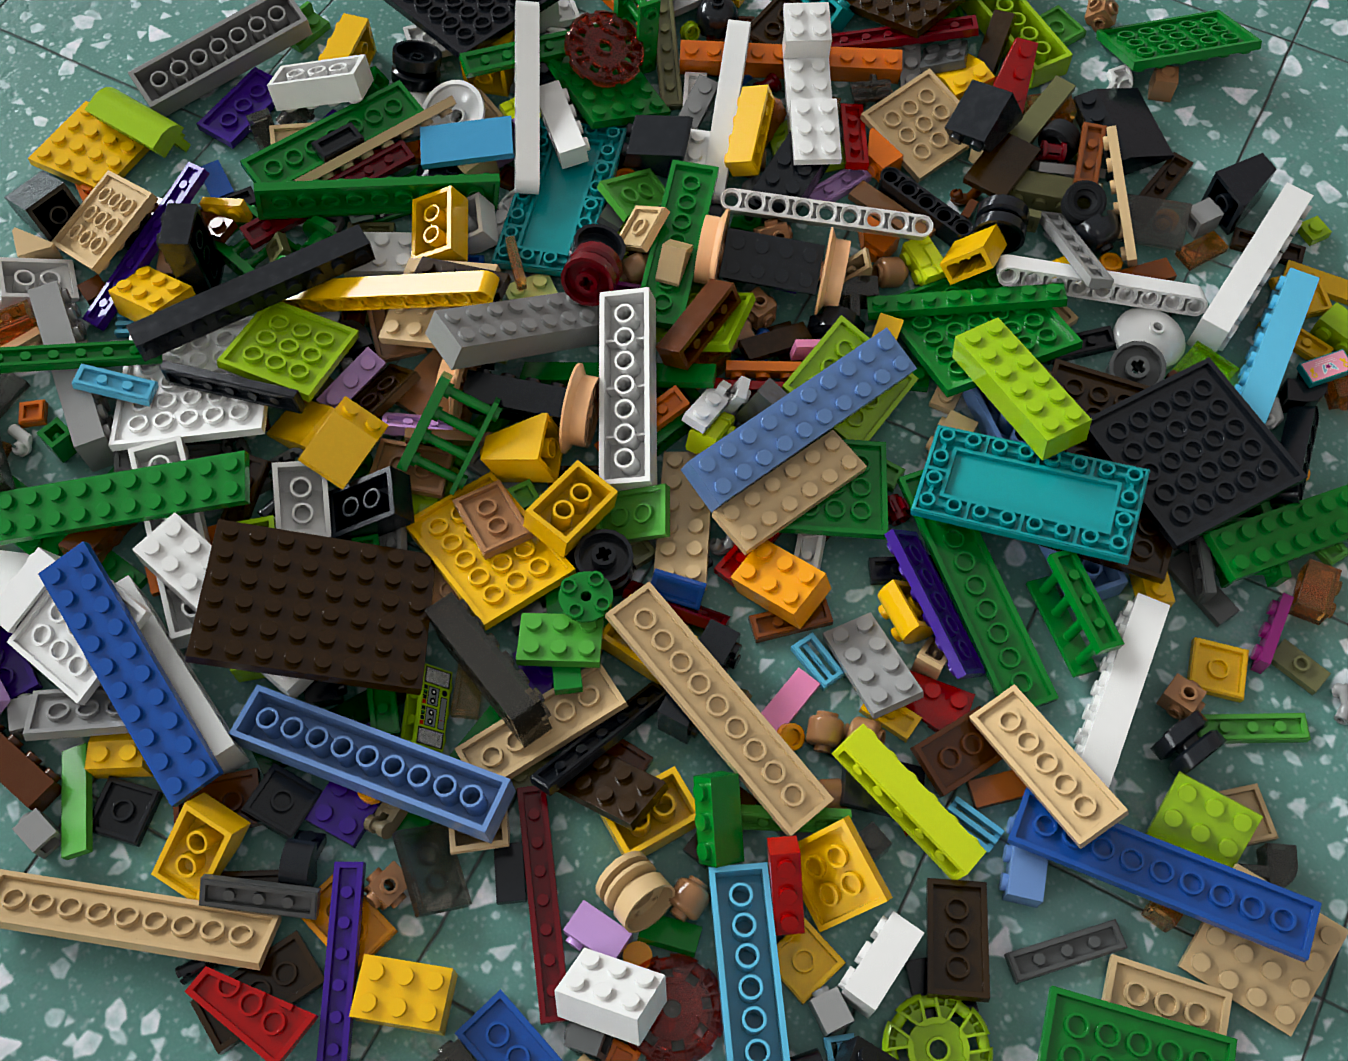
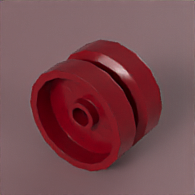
M589 241L581 243L574 249L562 270L561 284L563 289L573 301L581 305L598 306L600 303V292L614 291L622 275V262L618 254L610 246L602 242Z

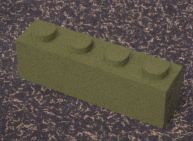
M1028 170L1010 195L1022 200L1028 208L1062 214L1061 200L1066 190L1073 184L1074 178ZM1080 198L1077 200V204L1081 209L1090 207L1088 199Z

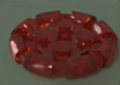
M595 10L591 14L586 12L577 17L571 23L570 31L566 32L564 49L566 56L570 58V66L582 79L587 78L593 82V85L610 88L615 87V84L620 83L624 85L639 73L638 68L643 65L644 45L643 42L638 40L637 29L626 18L623 20L616 16V13L605 10ZM596 22L600 27L594 28L593 23ZM625 40L631 41V44L626 45ZM600 44H607L611 50L603 51L600 48ZM578 51H583L581 56H578ZM625 58H629L631 63L626 61ZM591 65L599 69L598 73L590 70ZM616 69L618 74L613 75L612 72Z
M670 953L669 957L658 958V956H655L639 965L643 968L650 965L647 969L661 973L660 970L672 969L673 977H666L667 1002L676 1001L681 1006V1012L675 1018L666 1016L662 1008L647 1033L648 1035L651 1032L654 1037L659 1038L654 1046L648 1043L645 1038L640 1046L627 1042L635 1052L638 1050L646 1056V1061H699L713 1049L711 1045L723 1033L718 978L709 968L706 970L699 965V960L693 957ZM690 974L699 979L695 987L685 981ZM710 998L712 1008L703 1009L701 999ZM700 1023L707 1028L702 1038L694 1033ZM683 1040L685 1050L673 1051L671 1042Z

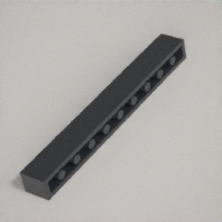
M359 224L128 324L126 327L136 348L146 362L376 259L369 240Z

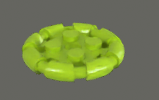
M920 993L906 999L895 1009L897 1013L891 1022L887 1021L882 1038V1050L899 1060L897 1050L905 1048L909 1061H993L994 1056L993 1047H990L988 1039L989 1029L982 1016L973 1006L969 1008L961 1002L962 1000L938 999L937 997L927 998V995L921 996ZM934 1007L937 1017L926 1018L924 1009ZM954 1013L963 1018L959 1027L950 1021ZM907 1020L915 1025L910 1030L909 1035L901 1030ZM976 1037L978 1049L970 1050L967 1038ZM935 1040H941L946 1046V1054L941 1059L934 1058L930 1053V1045Z

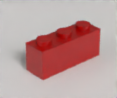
M797 836L767 838L769 881L776 936L804 934L801 854Z

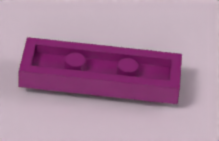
M1283 593L1277 600L1272 599L1266 610V614L1269 615L1268 620L1262 624L1258 632V636L1261 637L1260 643L1254 646L1250 655V659L1253 660L1250 670L1261 674L1271 665L1294 599L1293 596Z

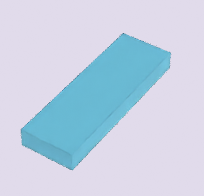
M82 363L72 381L73 389L150 407L159 387L156 381Z

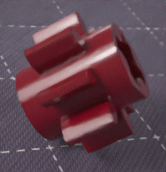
M898 494L888 496L889 524L898 526L905 523L910 518L909 514L911 513L905 498L899 497Z

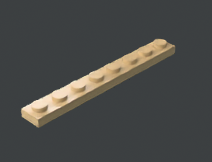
M451 95L300 176L294 181L328 180L335 176L333 172L340 168L344 171L355 165L353 161L359 158L365 160L374 155L373 151L379 147L383 150L394 144V139L401 136L403 140L414 134L413 129L416 127L431 125L434 123L432 119L440 116L441 119L453 112L452 108L457 103Z

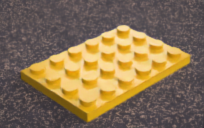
M491 471L464 486L462 490L455 491L454 495L450 494L415 514V523L405 526L410 536L421 550L428 554L436 569L485 631L561 585L565 578L576 574V569L566 557H561L534 534L533 539L487 560L484 559L454 507L452 500L497 481V477ZM507 490L516 507L518 508L519 512L524 518L525 510Z

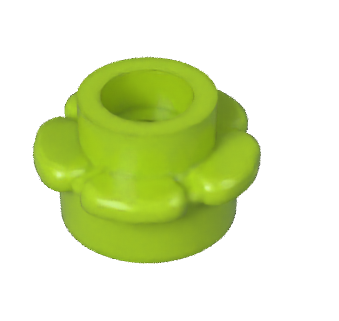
M692 20L684 23L680 28L681 39L697 40L700 36L698 24Z

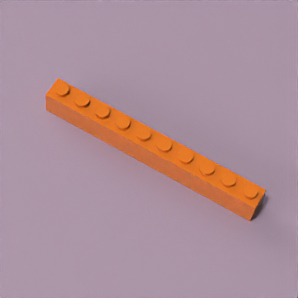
M681 40L680 74H685V72H701L711 76H719L725 42ZM749 43L744 75L766 78L770 73H774L778 79H784L782 44ZM831 46L829 55L831 81L898 84L902 72V50Z

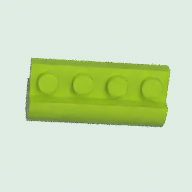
M102 88L92 97L85 108L97 120L163 158H166L173 145L185 152L191 146L184 139L186 135L182 133L183 126L116 88Z

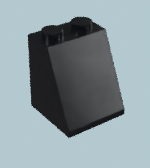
M972 79L944 128L953 143L958 145L963 143L969 145L971 149L977 152L983 150L990 153L1022 120L1023 113L1013 92Z
M635 115L633 123H628L625 136L629 137L628 143L624 142L621 156L625 157L623 166L636 170L650 168L655 175L668 178L672 160L684 161L693 117Z
M1264 153L1216 171L1202 200L1210 197L1224 213L1218 225L1226 235H1230L1260 200L1277 170Z
M40 171L4 197L23 221L43 239L50 242L80 206V203L63 181L44 171Z

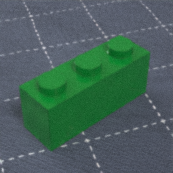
M717 771L693 776L699 864L718 868L744 862L739 773Z

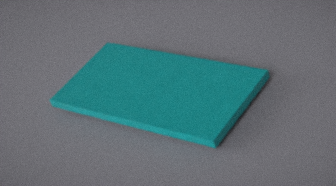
M540 118L539 194L514 193L491 264H498L499 268L561 277L577 230L584 225L598 224L597 220L607 205L606 199L599 192L597 186L600 181L616 176L622 147L627 140V136H625L627 129L618 127L591 129L588 124L581 123L584 132L581 135L582 137H587L590 145V150L587 151L589 161L562 169L543 119Z
M938 425L912 504L911 515L1128 565L1150 470L1064 451L1042 461L1027 443Z

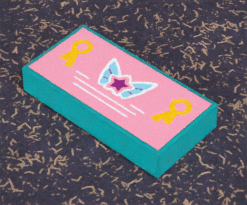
M1341 349L1299 363L1296 369L1307 386L1311 388L1347 376L1348 355Z

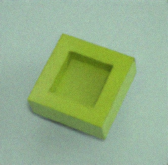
M1318 215L1302 222L1297 231L1309 246L1329 238L1332 233Z

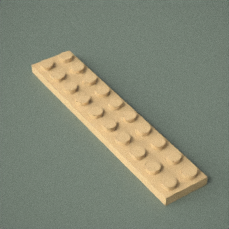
M647 582L605 614L608 622L732 771L739 773V779L787 836H792L834 800L650 582Z
M0 869V929L261 970L282 921L280 915L199 906V900Z

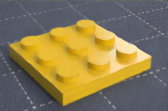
M849 815L798 841L801 854L803 901L819 932L825 931L893 898Z

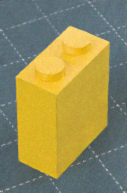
M992 225L954 241L940 263L950 285L995 267L1007 246L998 225Z

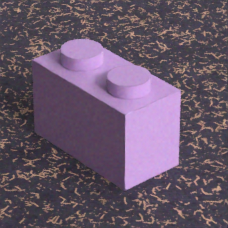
M585 900L582 901L563 929L565 936L568 937L566 942L574 949L581 951L582 948H587L617 959L622 957L624 949L633 940V933H629L622 925Z

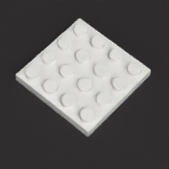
M112 581L141 630L153 613ZM46 589L8 639L7 643L77 704L85 705L101 683Z

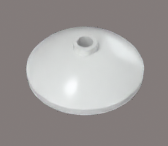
M450 80L438 85L429 93L422 107L425 110L451 95L457 103L452 108L453 112L442 119L440 116L433 118L434 123L429 126L456 123L459 117H462L459 122L485 118V103L481 93L472 84L463 80Z
M1135 307L1125 311L1114 325L1113 334L1117 349L1131 341L1150 343L1156 346L1163 354L1166 361V369L1177 364L1185 352L1186 342L1182 329L1172 317L1162 311Z

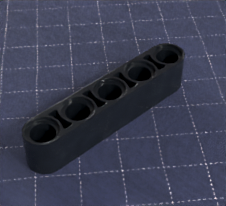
M887 167L881 171L878 190L911 213L926 215L931 218L933 228L936 229L935 236L950 247L954 241L973 233V224L900 170L894 167Z
M1290 406L1280 443L1308 476L1319 423L1318 406ZM1306 480L1272 498L1271 502L1273 504H1301L1300 500L1303 499Z

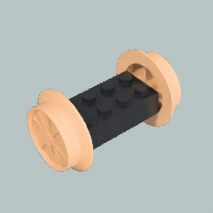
M727 208L721 217L706 214L696 256L694 283L705 285L710 278L719 280L720 277L721 279L815 296L818 281H820L814 315H817L822 307L839 306L851 241L836 238L834 227H831L825 258L822 261L825 245L728 228L730 208Z
M442 360L436 384L441 374L446 371L454 375L450 382L454 384V388L492 406L496 397L500 398L501 400L498 407L502 408L498 417L500 419L521 422L538 414L548 413L559 427V448L562 454H567L573 445L584 448L590 446L599 418V377L586 375L582 363H577L574 367L566 388L561 383L551 382V385H548L531 377H527L526 380L517 379L515 375L510 373H501V375L491 374L490 370L481 368V365L451 370L445 360ZM443 397L439 406L443 407V411L467 423L470 422L473 413L485 415L451 397L448 399Z

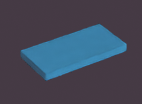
M511 115L420 127L422 169L515 158Z

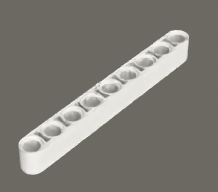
M516 0L515 193L538 195L540 187L539 2Z
M729 19L727 24L705 164L719 167L712 203L721 204V195L727 188L729 169L725 166L724 156L728 152L729 135L732 134L733 117L737 113V100L742 91L751 31V22Z
M728 188L721 195L722 209L726 211L727 208H730V214L764 219L778 218V220L827 228L834 227V229L912 240H923L933 230L931 218L921 214L737 188ZM728 196H735L738 203L735 206H728L724 201ZM752 199H758L762 206L757 210H753L749 207L748 202ZM780 202L785 206V210L782 213H776L773 211L772 205ZM803 205L808 208L809 213L801 217L796 213V208ZM822 209H828L832 213V218L824 220L820 217L819 212ZM851 212L855 215L856 221L847 223L843 215ZM869 216H876L879 219V225L876 227L870 226L867 222ZM893 219L902 221L903 228L901 230H895L892 227L891 221ZM917 222L924 223L927 227L926 233H918L915 229V224Z
M1005 254L1000 256L995 265L999 283L1008 287L1064 283L1066 294L1070 297L1189 316L1202 315L1208 309V302L1202 288L1195 284L1108 271L1114 279L1111 289L1101 288L1100 290H1093L1086 286L1071 264Z

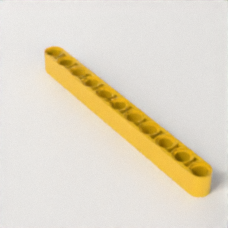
M485 270L333 278L281 302L308 312L470 306L493 302L500 279L493 272Z

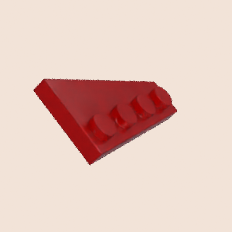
M1017 37L992 85L1013 92L1023 113L1038 43Z
M910 670L922 688L924 697L905 707L922 717L921 721L926 723L928 728L937 732L970 712L975 694Z
M207 966L184 991L265 1061H284L319 1018V1016Z

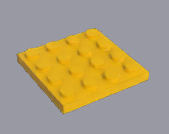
M85 101L28 157L31 165L69 182L94 188L108 170L124 178L147 154L149 149L97 120L85 110L89 103Z

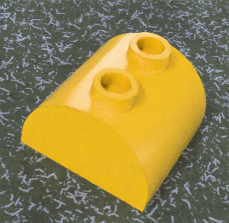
M893 579L879 591L877 597L881 602V605L878 606L879 613L886 620L890 618L894 625L891 629L894 639L898 642L903 641L904 644H912L932 636L934 632L923 619L924 612L919 603L913 599L909 583Z

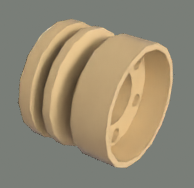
M631 851L615 859L606 867L596 884V894L611 911H614V916L629 933L643 931L655 924L670 908L669 898L675 896V889L660 872H656L655 866L642 851Z

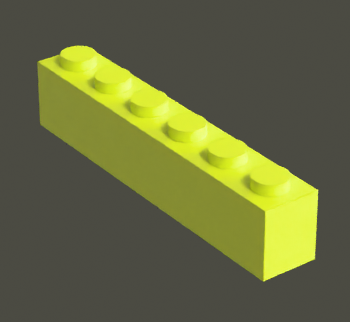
M864 723L854 730L831 753L951 880H958L968 875L987 852L980 845L978 839L966 831L958 819L941 805L938 798L918 781L917 776L909 771L898 760L896 754L889 750L878 739L875 732L867 728Z

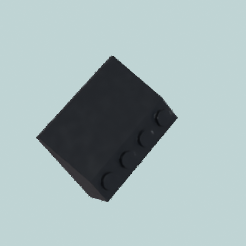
M1138 88L1094 89L1074 97L1073 116L1081 130L1084 122L1106 125L1107 127L1116 125L1124 176L1174 158L1173 152ZM1103 149L1101 168L1107 169L1106 159L1110 158L1109 150L1104 151ZM1106 170L1105 179L1107 182L1114 180L1113 172L1108 173Z

